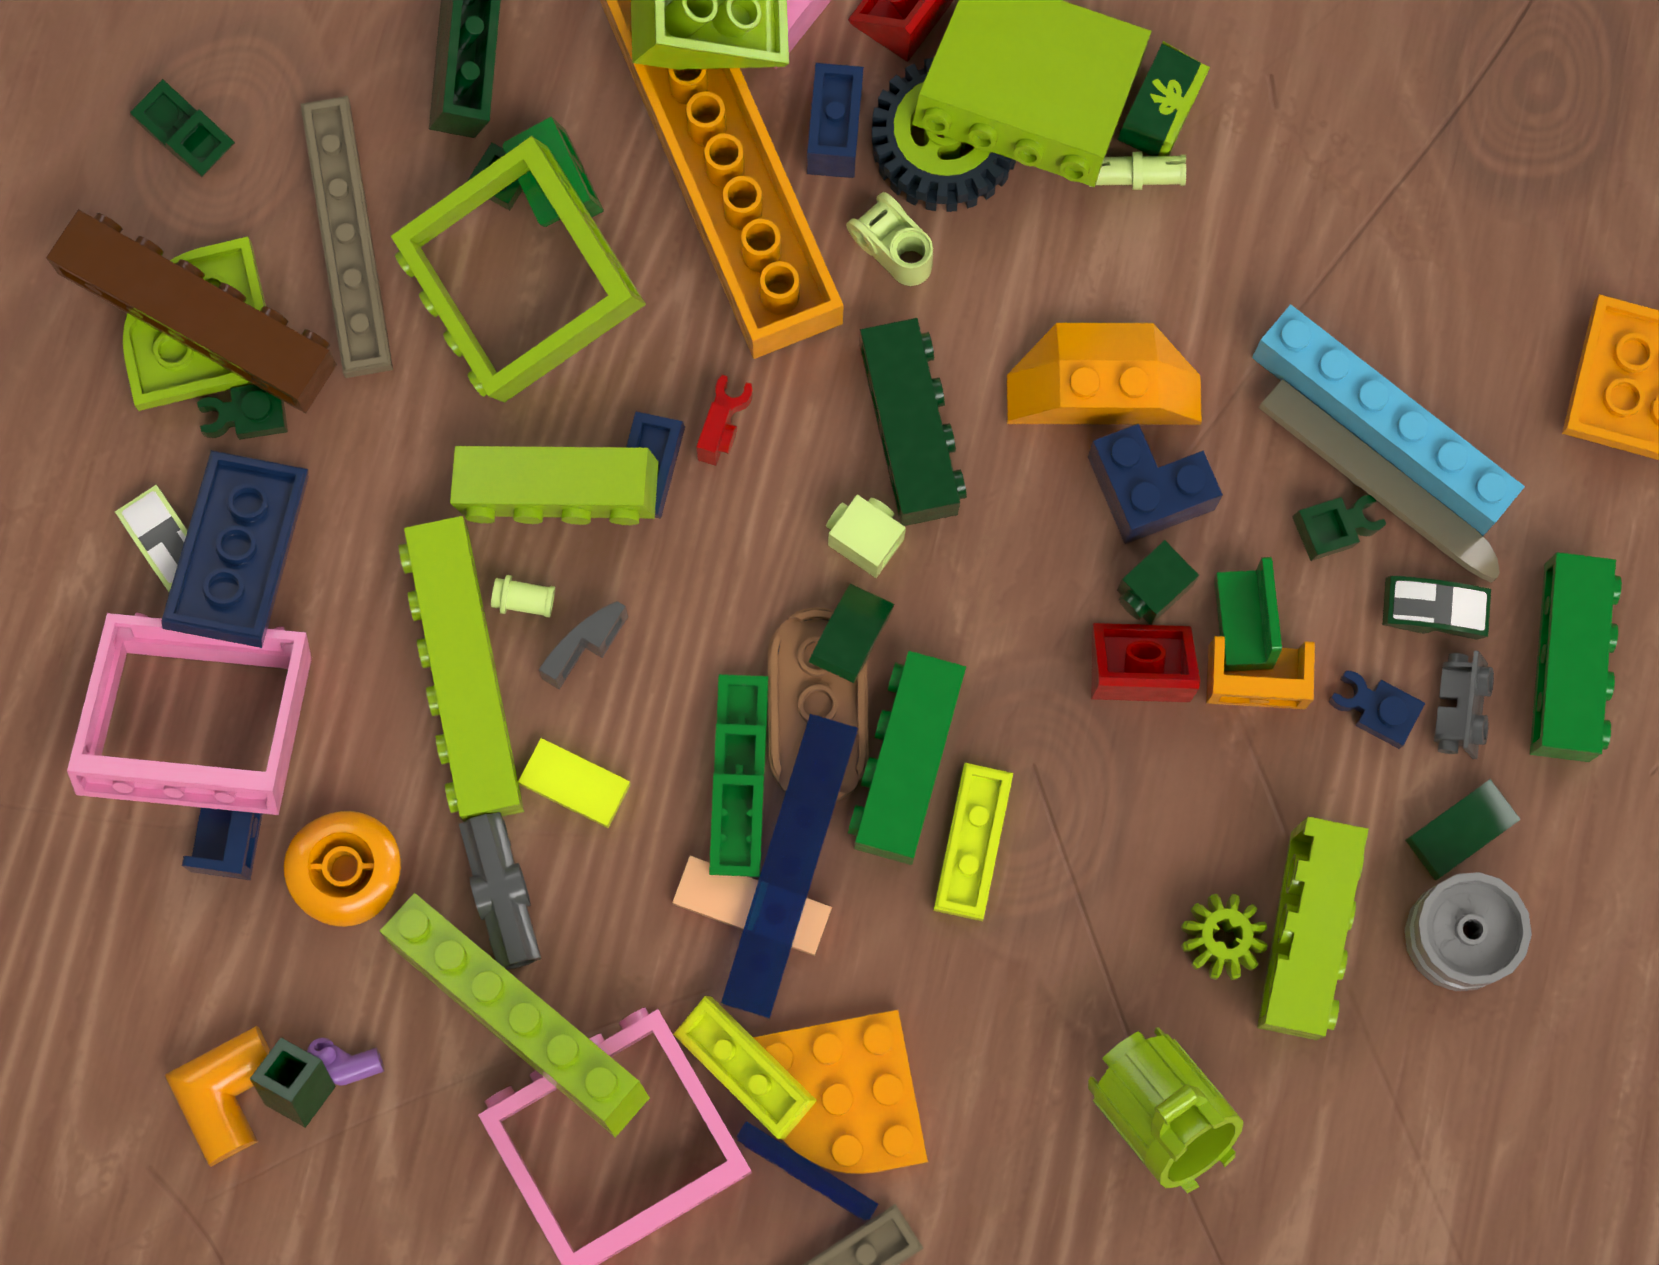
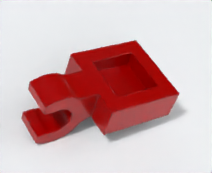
M721 375L717 380L715 400L711 403L696 446L698 460L714 466L717 465L721 452L729 454L733 446L737 426L731 424L732 415L746 409L753 397L752 384L747 382L743 393L739 397L733 398L725 393L728 386V376Z

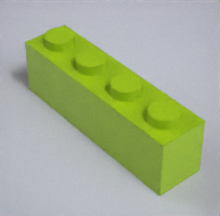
M455 446L450 504L465 516L467 521L474 523L495 522V517H513V520L519 523L539 524L543 522V517H561V521L575 525L591 523V518H609V521L614 524L636 525L639 524V518L655 519L659 461L648 448Z

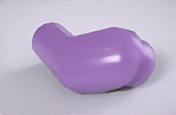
M317 1038L309 1044L307 1049L308 1053L323 1061L334 1084L339 1086L385 1072L377 1047L351 1056L334 1045L328 1038Z

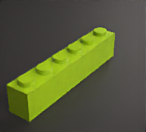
M463 516L406 527L404 531L407 543L399 545V554L405 574L413 573L416 588L415 591L408 592V600L413 620H422L425 638L417 639V647L423 669L431 667L434 686L426 687L431 715H440L444 734L435 735L441 764L450 763L453 782L445 784L450 812H459L463 822L483 814L500 812L503 817L524 812L466 522Z
M414 893L380 930L384 938L399 955L615 1138L650 1099L638 1079L417 894Z

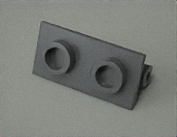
M1474 651L1472 663L1468 662V655L1450 653L1448 662L1442 664L1439 697L1447 700H1458L1457 708L1438 706L1434 742L1439 743L1438 752L1458 754L1459 746H1463L1472 759H1477L1479 745H1485L1488 738L1487 715H1482L1484 696L1490 697L1492 695L1494 671L1492 667H1488L1487 661L1479 651Z

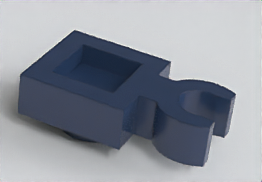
M1345 671L1340 680L1352 686L1354 690L1353 698L1347 699L1334 693L1328 702L1340 711L1356 710L1362 713L1355 726L1398 749L1403 747L1425 702L1383 680H1380L1374 691L1367 688L1366 682L1361 675L1353 671Z

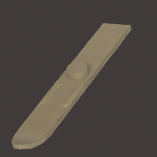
M1282 379L1260 404L1259 409L1458 564L1490 583L1498 577L1500 573L1498 558L1490 543L1475 528Z

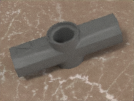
M500 812L483 814L460 823L459 828L473 875L469 877L473 897L481 920L486 922L495 961L506 970L523 967L542 959L528 907L531 906L528 890L519 863L514 861L511 842L502 814Z

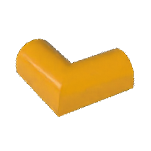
M258 1026L165 1074L167 1082L210 1167L258 1142L235 1097L254 1087L250 1078L271 1051Z

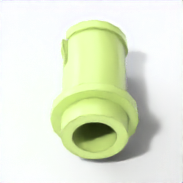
M506 575L505 579L496 578L492 592L491 607L500 608V613L506 614L508 609L544 615L550 618L554 603L555 587L512 581L511 575Z

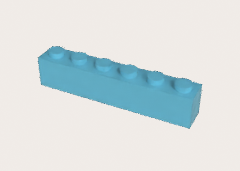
M1289 305L1260 340L1252 356L1256 362L1279 380H1285L1470 524L1482 536L1497 522L1525 487L1293 305Z

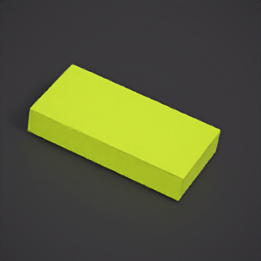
M540 738L518 781L519 785L606 828H609L631 785L630 781Z

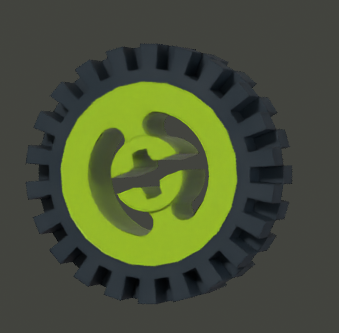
M933 57L924 59L923 69L918 70L915 63L906 67L904 78L901 79L896 74L889 81V91L882 90L878 97V108L874 107L872 117L873 157L875 163H879V173L883 180L889 178L890 189L897 195L901 191L907 194V202L916 206L918 200L925 201L926 210L936 211L937 204H946L947 212L957 211L958 203L965 202L968 209L977 205L978 197L983 195L986 200L995 194V186L999 184L1002 187L1008 180L1009 170L1014 169L1016 160L975 147L968 154L960 157L961 148L966 149L967 143L947 136L941 138L924 129V146H918L911 135L915 125L912 124L918 96L934 60Z

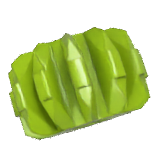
M1218 894L1209 896V910L1203 905L1196 903L1191 908V912L1198 922L1184 921L1181 926V930L1185 933L1196 936L1194 939L1185 941L1181 945L1182 950L1190 952L1198 949L1201 954L1193 960L1191 966L1197 970L1207 961L1211 962L1209 978L1214 980L1221 975L1223 965H1225L1231 980L1238 979L1241 976L1240 964L1249 970L1255 969L1258 966V962L1251 952L1263 953L1268 947L1264 941L1253 938V935L1267 930L1266 922L1251 924L1248 920L1256 913L1257 907L1251 904L1242 913L1237 911L1240 899L1236 894H1232L1229 897L1225 909ZM1217 925H1222L1225 932L1233 931L1235 940L1228 944L1232 949H1227L1224 942H1215L1213 935L1220 930V927Z

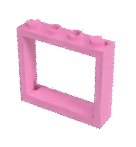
M107 613L67 769L75 794L79 796L279 815L311 663V653L306 633L285 631L284 627L267 629L263 647L259 648L162 629V618H151L141 613H135V616ZM127 653L288 669L266 772L102 756Z
M642 1008L630 1014L619 1022L622 1030L604 1040L601 1033L589 1039L612 1057L654 1032L727 1161L574 1252L502 1123L505 1119L555 1091L557 1088L535 1070L529 1075L533 1083L516 1093L512 1086L497 1092L485 1100L488 1109L478 1114L561 1265H599L752 1173L658 1009L649 1014L646 1008Z

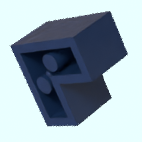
M1139 423L1096 439L1091 445L1088 454L1089 462L1125 544L1214 511L1223 496L1204 450L1158 468Z

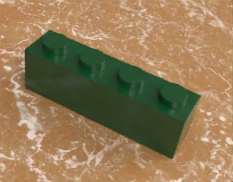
M441 0L429 130L476 138L490 121L501 0Z
M918 318L860 329V351L900 524L908 526L958 515L960 499L967 498L966 487L961 469L953 471L949 453L956 452L955 439L951 424L942 425L938 407L945 406V398L940 378L932 379L928 362L934 361V350L929 332L921 333Z

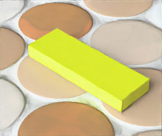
M964 763L933 911L983 921L1013 773Z
M704 996L673 1034L777 1139H785L817 1101L711 996Z

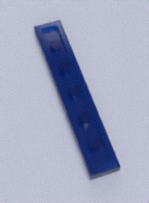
M813 714L809 716L721 1005L766 1019L771 1018L857 737V727Z

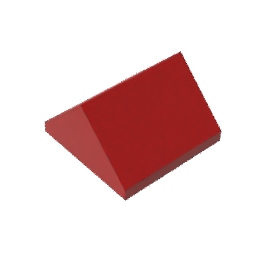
M862 0L848 21L855 28L908 62L954 0Z
M1093 623L1091 699L1191 702L1200 687V676L1191 626Z

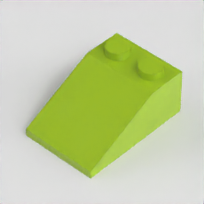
M631 0L632 63L676 70L785 67L789 64L787 0Z

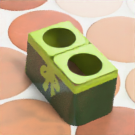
M1163 41L1117 140L1151 156H1169L1182 129L1183 122H1185L1210 67Z

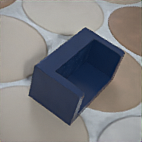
M816 63L807 150V174L844 178L855 177L864 67Z
M201 808L192 857L183 856L182 866L193 873L251 880L263 814Z

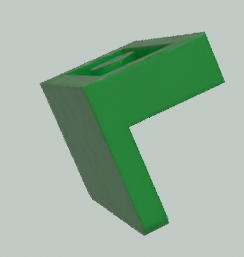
M552 116L503 143V149L506 154L531 136L548 146L591 217L604 212L566 129ZM529 170L519 177L518 181L538 223L543 227H547L560 220V217L532 172Z
M1261 557L1256 570L1217 572L1214 578L1220 636L1225 637L1224 671L1273 669L1282 651L1272 557Z

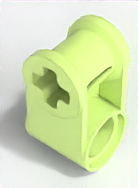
M882 192L876 198L877 203L858 220L852 218L847 222V229L855 242L866 253L873 256L896 281L907 286L919 285L927 280L932 271V241L928 234L906 214L901 205L892 196ZM906 251H915L923 256L916 263L904 262L899 257Z

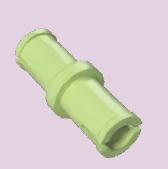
M1132 152V156L1105 157L1096 185H1132V190H1142L1143 185L1180 184V186H1184L1186 184V155L1143 156L1142 152Z

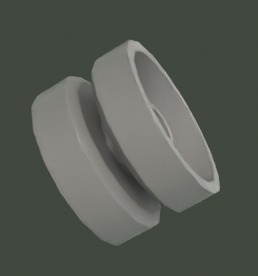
M1480 872L1456 874L1424 892L1410 909L1404 929L1407 952L1416 969L1434 985L1453 991L1478 990L1513 973L1525 958L1532 936L1529 912L1519 894L1501 879ZM1465 925L1470 927L1473 933L1468 938L1463 933V926Z

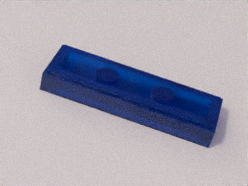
M747 1121L736 1136L738 1143L864 1222L870 1220L879 1205Z

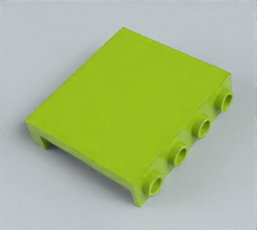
M959 0L919 93L912 125L926 129L933 134L944 135L970 144L977 149L1014 159L1023 165L1034 166L1063 176L1070 181L1095 187L1133 81L1141 66L1152 31L1063 0Z

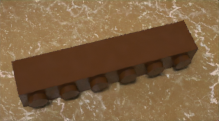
M77 210L46 257L60 276L303 413H307L337 366L331 352L328 350L330 344L325 339L307 329L300 334L287 327L288 320L267 306H263L259 311L246 304L247 298L240 291L222 282L219 287H216L203 279L205 274L191 263L180 259L177 264L162 256L164 251L150 240L142 236H138L136 241L121 233L122 227L109 217L97 213L93 218L81 210Z

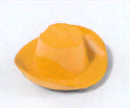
M354 811L330 813L305 825L291 840L284 859L285 882L296 904L312 918L328 925L342 927L364 923L379 914L393 896L401 870L399 848L390 830L376 818Z

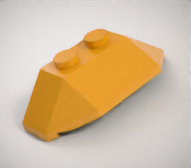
M1056 323L1006 377L1007 424L1136 425L1139 423V425H1201L1200 374L1154 323Z

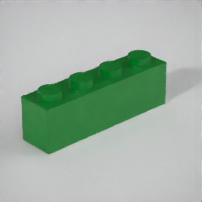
M1556 552L1544 564L1530 755L1590 762L1602 754V749L1606 750L1609 746L1611 722L1610 720H1605L1606 701H1610L1613 696L1615 686L1614 672L1608 671L1609 653L1615 651L1618 641V625L1612 623L1613 605H1617L1622 589L1621 576L1615 575L1616 559Z
M908 651L905 665L895 662L887 690L896 693L895 701L891 712L882 709L874 737L883 740L878 759L868 758L861 786L870 788L865 807L855 805L848 829V834L857 836L855 850L909 865L913 864L966 666Z

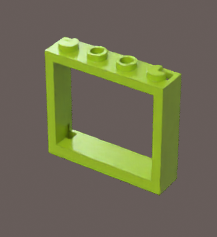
M533 136L526 139L391 235L399 249L395 253L397 262L411 278L415 276L423 289L419 293L422 303L434 317L439 316L446 326L447 331L443 333L444 339L458 357L464 356L472 369L468 372V378L481 396L488 395L504 403L646 305L548 146ZM530 170L608 296L497 372L421 247Z

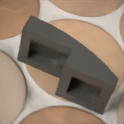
M616 601L587 617L571 630L553 649L539 668L542 679L560 690L585 648L603 658L628 618L626 606Z

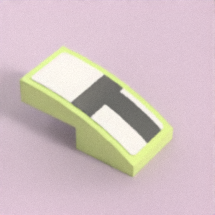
M155 485L115 511V513L170 593L188 530L165 495Z

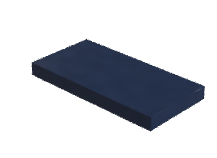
M211 450L161 620L162 629L259 648L263 647L308 482V469Z

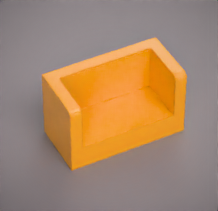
M1214 636L1208 645L1206 703L1306 709L1314 700L1315 642L1304 641L1299 649L1282 648L1273 669L1224 671V636Z

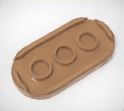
M819 607L797 611L787 618L772 636L768 648V726L771 772L779 787L788 796L801 803L816 806L839 802L854 792L863 779L869 757L867 662L854 683L809 663L811 654L835 611Z

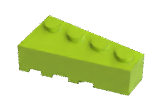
M1308 816L1291 831L1257 1028L1313 1040L1325 1037L1327 1029L1334 1030L1339 1013V1000L1334 999L1337 980L1343 979L1346 970L1348 952L1344 950L1347 932L1351 930L1355 917L1356 901H1354L1362 873L1368 828Z

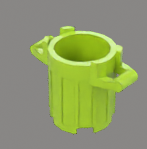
M1155 1027L1154 1031L1157 1037H1150L1148 1039H1145L1140 1031L1118 1043L1102 1058L1109 1068L1099 1083L1094 1077L1090 1076L1088 1089L1094 1095L1093 1102L1157 1181L1165 1188L1181 1186L1185 1192L1189 1193L1199 1187L1195 1178L1209 1170L1218 1161L1226 1167L1235 1158L1236 1152L1232 1146L1242 1132L1243 1120L1175 1039L1165 1034L1159 1027Z

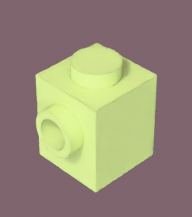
M857 494L849 506L842 502L828 520L826 527L831 530L828 537V546L877 578L904 541L906 527L893 519L894 512L887 505L872 497L869 501H866Z

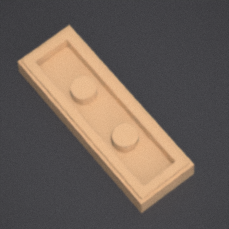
M693 856L689 857L673 899V905L815 956L832 910L831 906L748 876L709 875V862Z

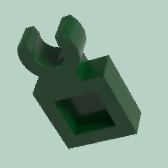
M254 384L230 388L232 402L223 403L214 397H206L197 402L201 413L215 411L219 414L218 419L213 424L200 426L202 434L207 438L220 437L231 427H235L239 440L288 432L284 401Z
M1371 495L1362 496L1347 510L1342 497L1295 513L1292 518L1310 561L1353 548L1360 542L1358 535L1372 536L1386 525L1385 519L1371 522L1363 515V510L1374 504L1376 499Z

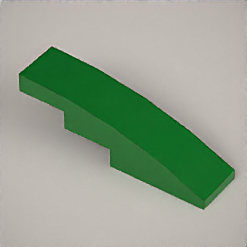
M723 674L718 676L709 875L760 877L768 676Z

